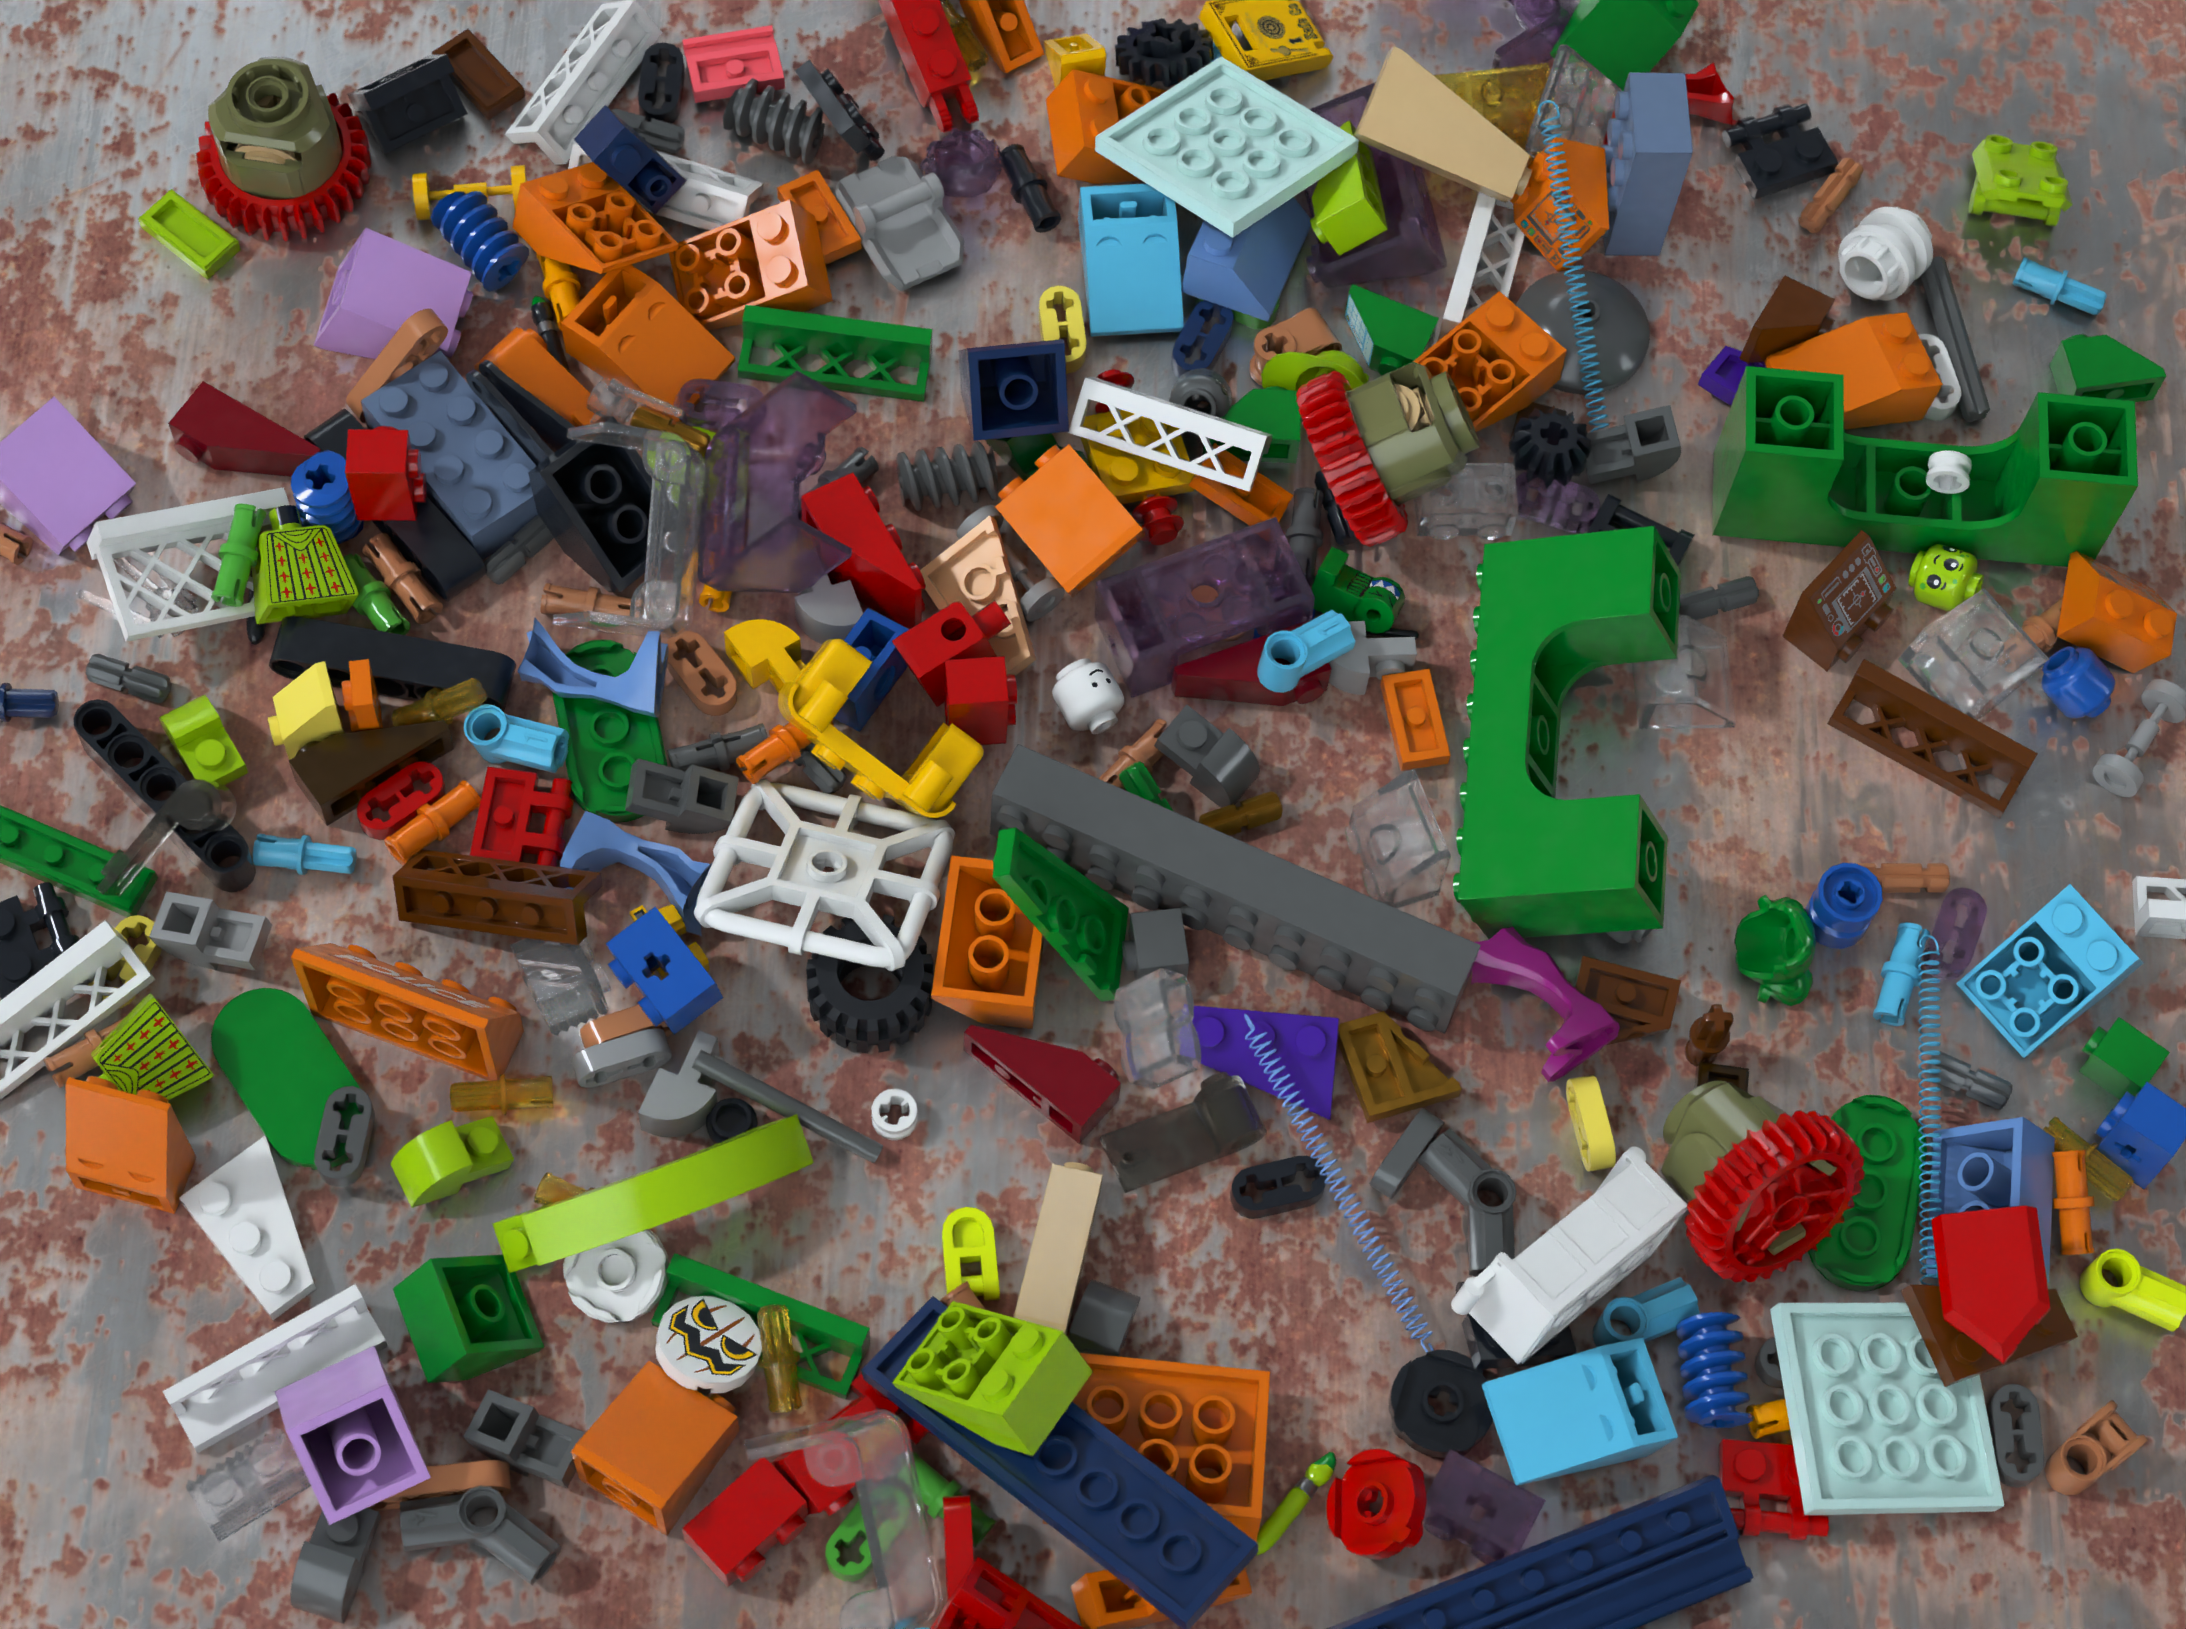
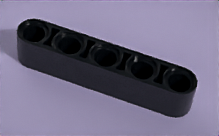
M342 409L304 435V440L317 446L322 452L330 450L340 454L346 460L348 429L365 428L349 411ZM427 496L425 502H417L416 521L371 520L382 533L389 534L392 542L408 562L416 563L421 570V576L445 601L451 600L487 574V568L477 551Z
M288 616L282 619L269 662V667L275 673L295 680L315 663L325 661L332 686L342 688V681L350 680L349 661L369 659L379 695L472 711L478 706L489 704L499 707L504 712L516 669V663L513 659L495 651L298 616Z
M100 699L90 700L82 704L75 712L73 722L87 755L216 887L231 893L247 888L254 880L256 868L248 844L238 831L114 705ZM99 726H110L103 734H91ZM132 758H142V761L134 767H122L126 761ZM163 791H175L167 800H154ZM195 824H208L200 833H186ZM227 857H240V860L231 867H219L221 861Z

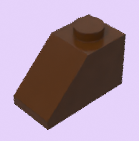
M1785 275L1755 322L1739 359L1746 363L1764 362L1766 357L1829 332L1835 320L1827 316L1835 299Z

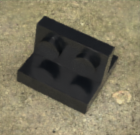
M447 54L428 55L347 94L354 110L362 111L384 154L468 114L449 76L455 70Z

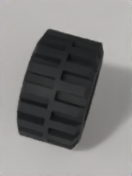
M884 914L883 923L897 939L901 926H895V917ZM845 917L841 919V929L839 930L831 925L823 931L825 935L874 946L851 918ZM919 936L914 951L905 960V966L890 971L900 982L896 990L885 998L873 1001L855 998L841 986V982L850 972L867 965L811 952L812 959L807 960L806 967L808 1002H810V1013L814 1022L820 1020V1031L827 1038L834 1033L836 1034L837 1045L846 1049L850 1042L856 1043L857 1052L868 1053V1046L878 1045L880 1053L890 1050L891 1041L896 1040L898 1045L901 1046L909 1041L910 1030L918 1034L923 1028L924 1016H929L932 1009L931 993L934 979V963L932 955L927 954V943L922 936Z

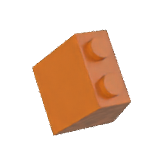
M1070 444L1062 450L1057 445H1054L1035 461L1034 464L1039 470L1026 481H1023L1020 476L1016 477L997 494L1002 501L995 508L1073 598L1145 537V533Z
M648 1361L571 1450L578 1478L668 1536L738 1434V1416L733 1414L736 1409L729 1401L716 1393L709 1392L705 1396L698 1391L681 1386L670 1378L663 1368Z

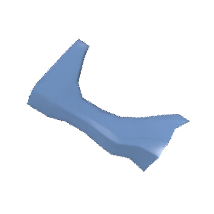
M534 618L533 630L527 632L529 646L517 670L521 681L543 684L559 697L594 698L635 713L659 717L669 651L668 644L661 643V632L648 631L629 670L617 677L591 672L574 664L559 649L540 622Z
M585 811L564 850L560 867L600 872L604 867L619 862L639 870L656 881L667 896L670 904L675 906L682 917L686 931L702 936L701 924L695 918L694 910L698 894L712 863L693 861L679 848L643 840L624 832L610 820Z

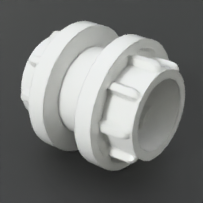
M1899 207L1877 208L1871 211L1861 221L1859 226L1854 228L1842 240L1838 251L1839 273L1852 292L1863 298L1873 301L1896 299L1911 286L1914 280L1919 278L1929 268L1933 258L1932 234L1926 223L1919 215L1912 211L1900 209Z

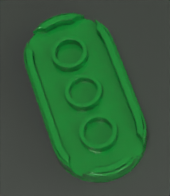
M602 639L581 643L571 649L566 656L574 664L591 672L617 677L629 670L637 653L634 652L633 654L630 650L623 648V644ZM552 692L559 728L566 729L569 733L568 754L565 762L568 778L572 782L571 792L578 805L584 811L606 818L613 823L629 822L643 817L644 815L625 811L631 768L638 758L667 766L658 717L635 713L594 698H564Z
M259 988L244 992L228 1002L214 1022L211 1033V1045L216 1061L264 1136L266 1135L274 1151L287 1163L297 1167L300 1165L317 1170L314 1163V1153L328 1097L339 1088L345 1086L360 1088V1086L307 1007L297 997L283 990L273 988ZM350 1102L347 1110H338L344 1121V1130H349L353 1115H362L355 1102ZM346 1143L340 1144L339 1153L335 1159H327L331 1163L332 1168L348 1160L345 1151Z
M1864 1095L1855 1098L1850 1103L1841 1106L1830 1118L1842 1127L1859 1147L1860 1154L1864 1158L1862 1169L1865 1175L1859 1181L1861 1192L1852 1196L1855 1203L1854 1207L1845 1210L1843 1213L1844 1223L1835 1224L1830 1230L1832 1237H1824L1816 1244L1817 1251L1810 1249L1808 1254L1815 1268L1824 1278L1836 1286L1851 1291H1872L1889 1284L1906 1265L1912 1248L1920 1198L1919 1194L1921 1192L1919 1184L1922 1183L1919 1175L1923 1173L1919 1169V1166L1923 1163L1919 1160V1156L1923 1154L1919 1151V1147L1923 1145L1919 1142V1138L1922 1136L1919 1132L1921 1125L1918 1127L1916 1121L1911 1117L1912 1113L1903 1104L1885 1096ZM1926 1137L1922 1138L1921 1141L1927 1143ZM1927 1146L1922 1147L1921 1150L1927 1152ZM1926 1155L1921 1158L1923 1161H1926Z

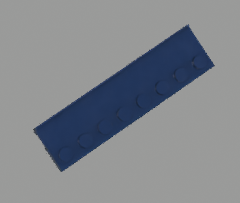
M1710 1475L1327 1629H1635L1749 1583L1754 1577L1751 1568L1746 1566L1737 1539L1740 1536L1720 1477Z

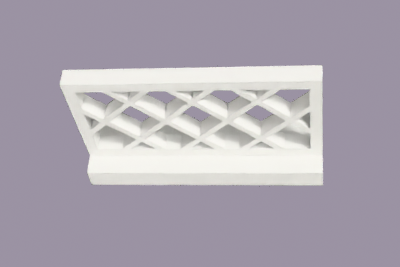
M284 487L95 522L86 543L92 560L98 559L125 641L128 642L254 617V596L250 603H245L240 607L223 605L222 600L224 597H221L219 602L214 601L211 598L213 590L191 579L189 576L198 561L219 572L222 560L206 552L205 549L211 540L224 539L227 541L236 504L242 503L256 506L254 514L257 513V509H263L266 512V517L263 520L261 531L272 529L269 512L274 508L290 505ZM203 542L200 548L194 545L196 543ZM176 547L194 557L184 574L158 560L164 549ZM156 551L153 557L147 554L148 552ZM129 556L147 567L137 583L117 573L113 559ZM151 570L178 584L168 601L142 587ZM249 576L246 587L253 591V578ZM183 587L209 601L203 612L190 614L173 604ZM124 590L130 593L127 599ZM135 596L161 610L156 621L135 625L129 608ZM213 605H216V606H218V607L220 608V609L211 610L212 607H213ZM166 614H168V615L174 617V618L164 619L165 616H166Z

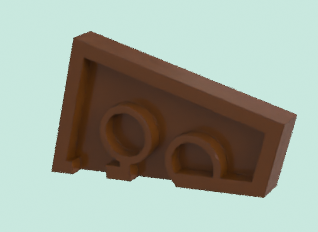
M1910 1284L1901 1290L1945 1387L2061 1346L2078 1337L2056 1289H2048L2051 1310L2038 1325L2035 1324L2019 1343L2017 1350L2003 1365L1988 1354L1986 1349L1963 1332L1960 1333L1944 1321L1939 1285Z

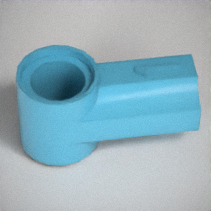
M1330 610L1293 631L1281 630L1273 633L1265 642L1257 668V676L1261 684L1273 692L1284 693L1292 690L1297 686L1302 676L1354 648L1356 641L1352 635L1351 625L1342 613L1338 614ZM1274 659H1285L1290 663V665H1282L1280 663H1277Z
M489 704L474 708L469 712L464 722L465 736L482 758L490 763L501 764L508 761L556 773L557 769L564 765L568 754L569 733L566 729L507 715L499 707ZM500 728L499 733L493 739L484 740L488 732L492 729Z
M1681 1277L1631 1298H1615L1608 1303L1593 1327L1592 1337L1594 1343L1598 1347L1642 1337L1644 1342L1647 1343L1676 1330V1326L1682 1320L1700 1314L1698 1299L1691 1285L1684 1282ZM1616 1319L1626 1323L1632 1335L1625 1336L1615 1332L1611 1327L1610 1320Z

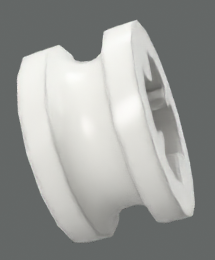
M1939 451L1930 456L1926 483L1931 489L1946 494H1956L1968 489L1972 461L1967 455L1956 451Z
M897 1088L887 1089L874 1099L871 1108L872 1125L880 1136L889 1140H901L914 1131L917 1124V1104L909 1093ZM891 1105H900L901 1113L908 1112L909 1116H901L898 1124L893 1125L888 1123L887 1115L881 1117L880 1114L888 1113Z

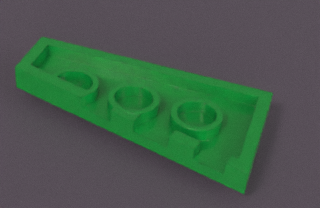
M1016 827L999 830L996 853L993 858V879L1100 1002L1118 1000L1123 960L1122 942L1125 941L1129 907Z

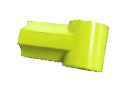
M2107 1250L2090 1263L2080 1275L2079 1285L2081 1293L2086 1300L2095 1306H2116L2171 1332L2179 1328L2182 1319L2186 1315V1286L2140 1266L2135 1257L2125 1250ZM2102 1269L2109 1270L2115 1275L2118 1287L2111 1286L2105 1281Z

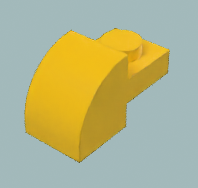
M755 619L741 622L724 631L726 655L752 689L770 680L776 690L780 692L782 686L786 682H793L805 667V664L801 661L800 637L781 623L765 619Z

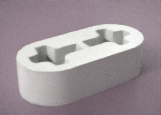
M1918 334L1929 358L1932 357L1931 362L1942 383V387L1937 395L1938 397H1946L1944 403H1940L1939 399L1935 397L1924 417L1933 421H1942L1954 413L1961 397V388L1943 342L1930 334Z

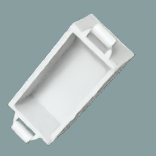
M1630 1147L1623 1153L1597 1191L1512 1260L1505 1252H1500L1492 1263L1477 1277L1467 1278L1451 1302L1452 1309L1460 1315L1469 1313L1517 1364H1523L1652 1257L1687 1211V1204L1645 1162V1152L1639 1147Z

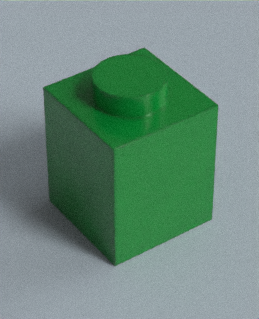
M2118 1017L2108 1031L2099 1026L2081 1051L2089 1055L2079 1072L2120 1100L2126 1091L2136 1096L2145 1083H2149L2170 1052Z

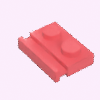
M772 25L682 39L683 52L686 58L695 103L731 98L733 93L740 87L744 88L751 78L758 80L757 93L763 92L768 85L773 86L774 90L785 89L784 74L776 41L774 40Z

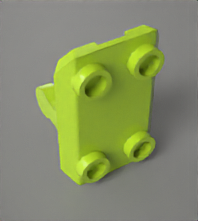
M2001 135L1986 136V139H1983L1972 153L1977 174L1970 195L1969 214L1982 215L1983 211L2039 219L2043 220L2044 225L2056 226L2061 210L2065 212L2073 205L2068 190L2069 182L2065 179L2061 165L2056 158L2058 148L2053 144L2042 141H2035L2031 145L2013 143L2011 139Z

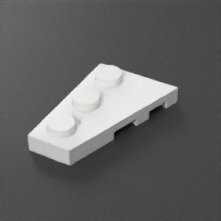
M266 1135L179 1197L183 1206L272 1320H275L316 1289Z

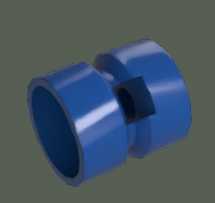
M1840 863L1830 867L1822 875L1816 890L1813 892L1805 908L1812 921L1816 941L1819 944L1829 948L1844 949L1855 945L1864 936L1883 900L1882 887L1877 877L1869 869L1856 863Z

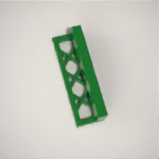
M745 305L742 319L743 343L737 369L738 378L924 402L932 357V329ZM753 347L773 349L780 357V359L769 366L750 364ZM806 354L820 355L826 365L815 372L803 371L795 361ZM853 360L866 361L873 371L862 378L850 377L842 367ZM899 366L919 368L916 385L896 383L889 373Z
M674 1253L666 1270L668 1284L652 1317V1325L660 1326L663 1315L672 1307L678 1291L692 1297L714 1296L732 1302L748 1313L757 1327V1322L770 1326L763 1330L759 1329L762 1350L757 1366L842 1399H847L851 1390V1383L855 1380L870 1345L869 1327ZM781 1332H786L796 1336L802 1352L781 1360L770 1355L764 1339ZM805 1340L818 1346L808 1349ZM829 1351H835L850 1357L841 1382L820 1375L813 1358ZM806 1361L810 1370L797 1365Z

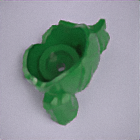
M1764 895L1757 901L1760 909L1744 917L1736 929L1734 940L1737 950L1735 956L1736 964L1742 974L1760 983L1757 994L1758 1001L1766 1003L1769 997H1772L1781 1004L1789 1006L1800 1004L1808 996L1813 985L1812 973L1808 968L1815 954V929L1807 911L1800 902L1789 897L1770 900Z

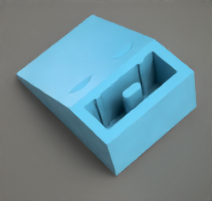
M1147 183L1080 187L1078 224L1090 336L1182 331L1184 322L1175 201Z
M2069 884L1956 984L2025 1059L2109 994L2144 962L2080 893Z
M1643 1337L1598 1346L1500 1377L1481 1385L1515 1486L1648 1457L1678 1438Z

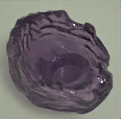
M953 128L943 139L932 141L926 149V157L920 163V170L924 176L932 172L937 175L945 196L973 198L989 191L996 182L997 176L1001 173L1002 156L1000 155V147L995 139L989 141L984 133L978 129L962 132L957 128Z

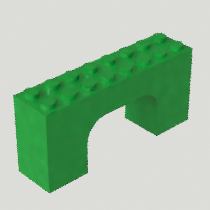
M1746 366L1713 453L1712 535L1846 547L1863 530L1870 536L1875 548L1881 551L1918 554L1920 550L1927 551L1932 545L1943 544L1971 553L1976 559L2068 567L2070 554L2074 551H2078L2095 560L2138 487L2135 401L2038 392L2020 428L2010 437L1996 443L1981 446L1934 444L1859 437L1845 433L1844 375ZM1939 451H1956L1967 455L1972 461L1968 489L1956 494H1946L1931 489L1926 483L1930 456Z
M1655 526L1484 544L1483 563L1478 564L1476 571L1477 584L1481 595L1480 606H1476L1473 612V623L1477 633V649H1473L1470 654V668L1474 677L1473 693H1469L1467 697V713L1471 721L1470 737H1466L1463 744V754L1468 770L1467 782H1463L1460 787V801L1464 810L1463 827L1458 828L1456 837L1461 864L1460 873H1455L1453 879L1455 899L1458 903H1461L1472 921L1480 927L1488 939L1493 937L1502 928H1510L1512 926L1522 938L1663 929L1668 836L1641 795L1561 800L1555 797L1561 708L1568 690L1581 676L1598 667L1677 659L1681 571Z

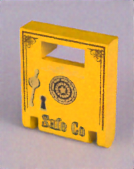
M1211 0L1205 2L1198 16L1205 29L1209 31V35L1213 38V42L1222 57L1261 81L1326 68L1333 60L1329 48H1323L1325 45L1323 38L1298 0ZM1235 21L1253 50H1243L1231 30Z

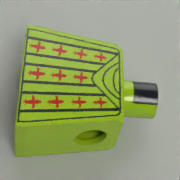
M284 505L272 509L269 512L272 530L263 532L259 536L256 551L259 553V560L257 565L252 567L256 623L281 622L283 618L288 616L315 618L347 614L359 594L331 529L325 525L302 527L298 508L294 505Z
M151 993L144 997L91 1053L93 1059L104 1072L99 1078L114 1083L120 1091L137 1095L138 1090H148L170 1100L214 1076Z

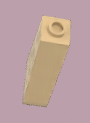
M1395 46L1388 51L1354 137L1362 143L1504 203L1511 200L1514 193L1521 196L1532 173V170L1526 167L1530 154L1405 51Z
M1066 1162L1064 1166L1052 1163L1014 1313V1318L1061 1330L1066 1336L1069 1331L1103 1178L1102 1174L1094 1173V1170L1085 1164Z

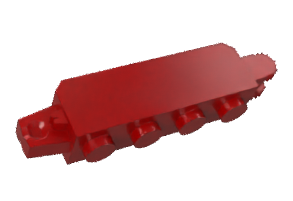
M878 0L919 103L924 108L930 107L940 131L945 133L953 130L952 116L945 101L954 97L967 123L971 124L979 121L978 108L969 88L972 78L940 0Z

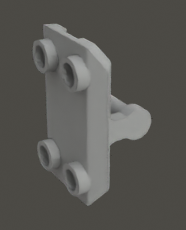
M892 156L878 162L877 166L857 175L853 173L839 180L834 196L859 234L862 245L882 277L899 291L911 288L963 263L964 238L942 205V198L945 196L944 190L934 172L924 176L917 164L906 157Z

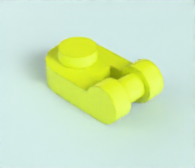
M963 1207L956 1209L947 1216L942 1229L946 1295L968 1281L973 1293L976 1296H983L984 1301L1000 1300L995 1236L992 1222L985 1212L977 1208ZM980 1262L981 1275L961 1276L960 1264Z

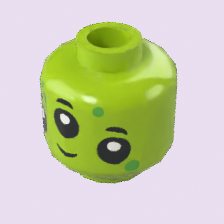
M1935 544L1927 551L1920 550L1910 570L1908 586L1914 588L1915 598L1920 603L1948 612H1957L1964 607L1967 601L1976 602L1983 586L1984 575L1977 573L1978 563L1973 554L1943 544Z

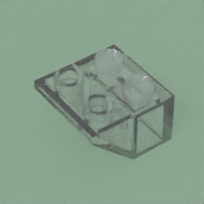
M1567 44L1559 45L1539 105L1546 100L1555 102L1560 113L1558 119L1548 121L1542 125H1561V127L1549 130L1543 134L1561 133L1563 135L1559 136V138L1601 147L1607 132L1608 121L1612 118L1615 109L1616 93L1621 91V88ZM1545 103L1541 106V116L1538 115V108L1536 110L1525 151L1533 158L1547 146L1543 144V141L1551 137L1541 135L1542 131L1548 128L1541 127L1540 123L1557 116V109L1552 103Z

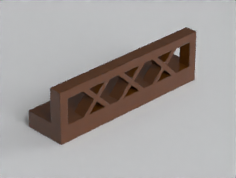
M1863 659L1848 689L1827 723L1998 818H2001L2038 754ZM1852 700H1855L1872 710L1876 722L1861 725L1844 716ZM1900 727L1907 728L1914 732L1919 746L1904 749L1893 742L1890 730ZM1947 750L1956 755L1962 770L1946 772L1937 767L1933 753ZM1991 774L2008 785L1998 800L1980 790L1976 777Z
M424 849L392 875L399 921L579 945L587 937L584 903L602 887L600 872Z

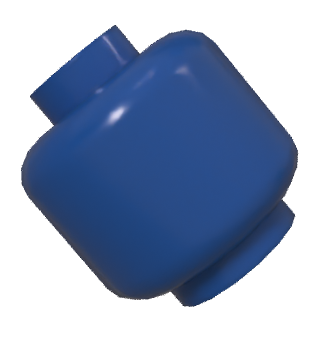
M2065 647L2053 654L2044 664L2041 687L2064 716L2075 719L2084 716L2093 718L2104 712L2110 705V695L2115 687V678L2091 649Z

